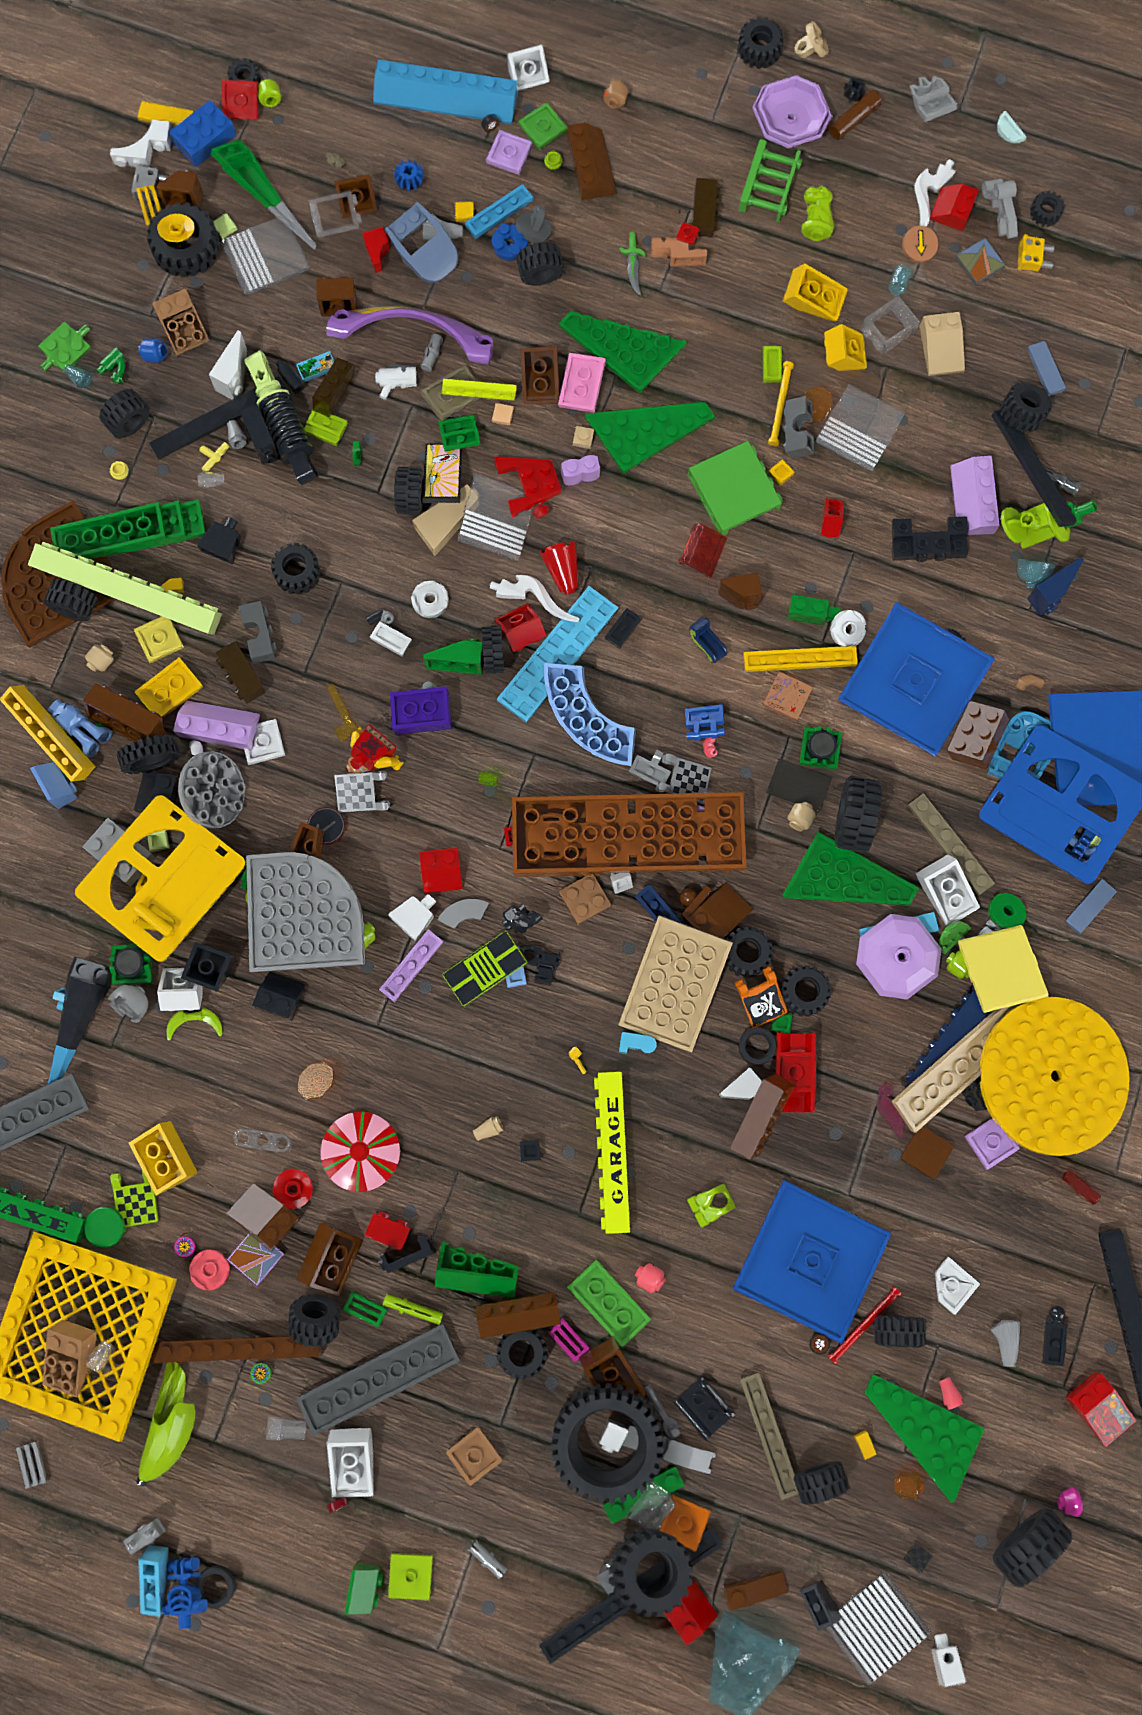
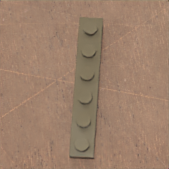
M924 793L907 805L946 855L957 859L969 885L978 896L995 884Z
M757 1372L740 1378L780 1499L783 1500L798 1494L793 1479L795 1475L760 1374Z

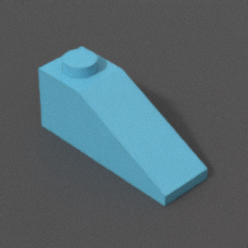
M148 1545L139 1558L141 1614L158 1617L162 1615L161 1608L164 1603L168 1576L167 1563L169 1561V1551L167 1547Z

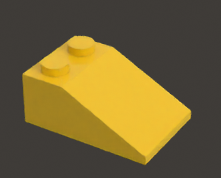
M804 263L793 269L783 302L796 310L836 322L848 288Z

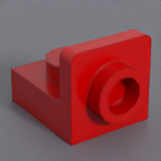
M682 222L676 239L690 245L696 244L699 228Z

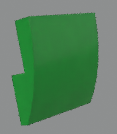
M474 415L438 421L444 452L481 445Z

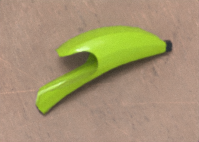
M177 1362L166 1364L148 1437L140 1461L139 1475L136 1480L139 1486H146L148 1481L158 1478L173 1466L186 1447L193 1429L195 1405L193 1403H183L185 1373Z

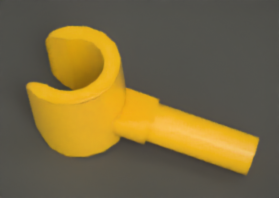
M573 1047L569 1051V1057L575 1061L582 1074H585L587 1071L578 1059L582 1053L577 1047Z

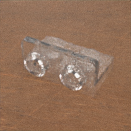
M652 1482L628 1511L627 1516L645 1529L652 1528L657 1530L666 1515L673 1510L675 1502L668 1491Z

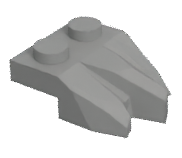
M934 76L932 81L929 82L925 77H918L920 86L910 85L916 111L924 122L957 110V103L949 94V86L942 78Z

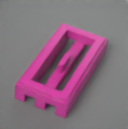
M562 1318L560 1320L561 1324L555 1325L548 1333L576 1363L579 1357L584 1355L590 1348ZM562 1324L584 1347L582 1351L560 1328ZM556 1330L576 1350L577 1356L554 1333Z

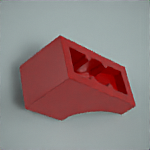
M383 227L362 233L375 273L382 271V258L387 252H390L389 244H391V239L384 232Z
M825 498L821 535L828 538H839L843 522V500Z

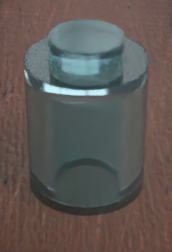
M897 265L894 268L888 284V289L892 294L900 295L905 293L912 274L911 269L903 265Z

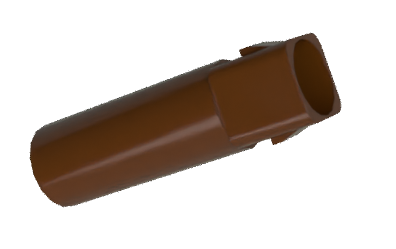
M873 89L865 94L855 105L829 126L831 136L836 140H840L872 112H875L880 107L882 98Z

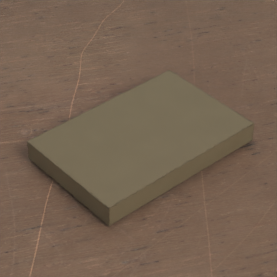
M466 365L420 391V394L440 421L481 399L479 397L442 394L443 379L478 382Z

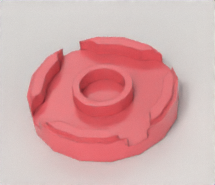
M217 1250L202 1251L190 1263V1278L195 1286L202 1290L220 1288L226 1283L230 1274L229 1261L224 1254Z

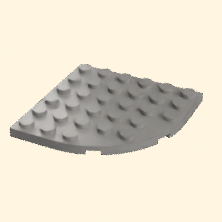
M285 852L246 856L250 972L365 965L364 923L361 906L352 886L337 869L323 860L302 853Z

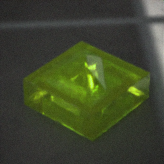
M479 772L478 783L497 787L498 776L489 772Z

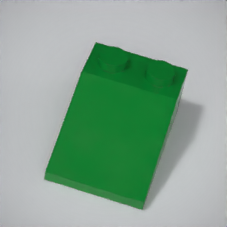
M477 639L463 640L423 655L425 668L428 670L482 675L483 642Z

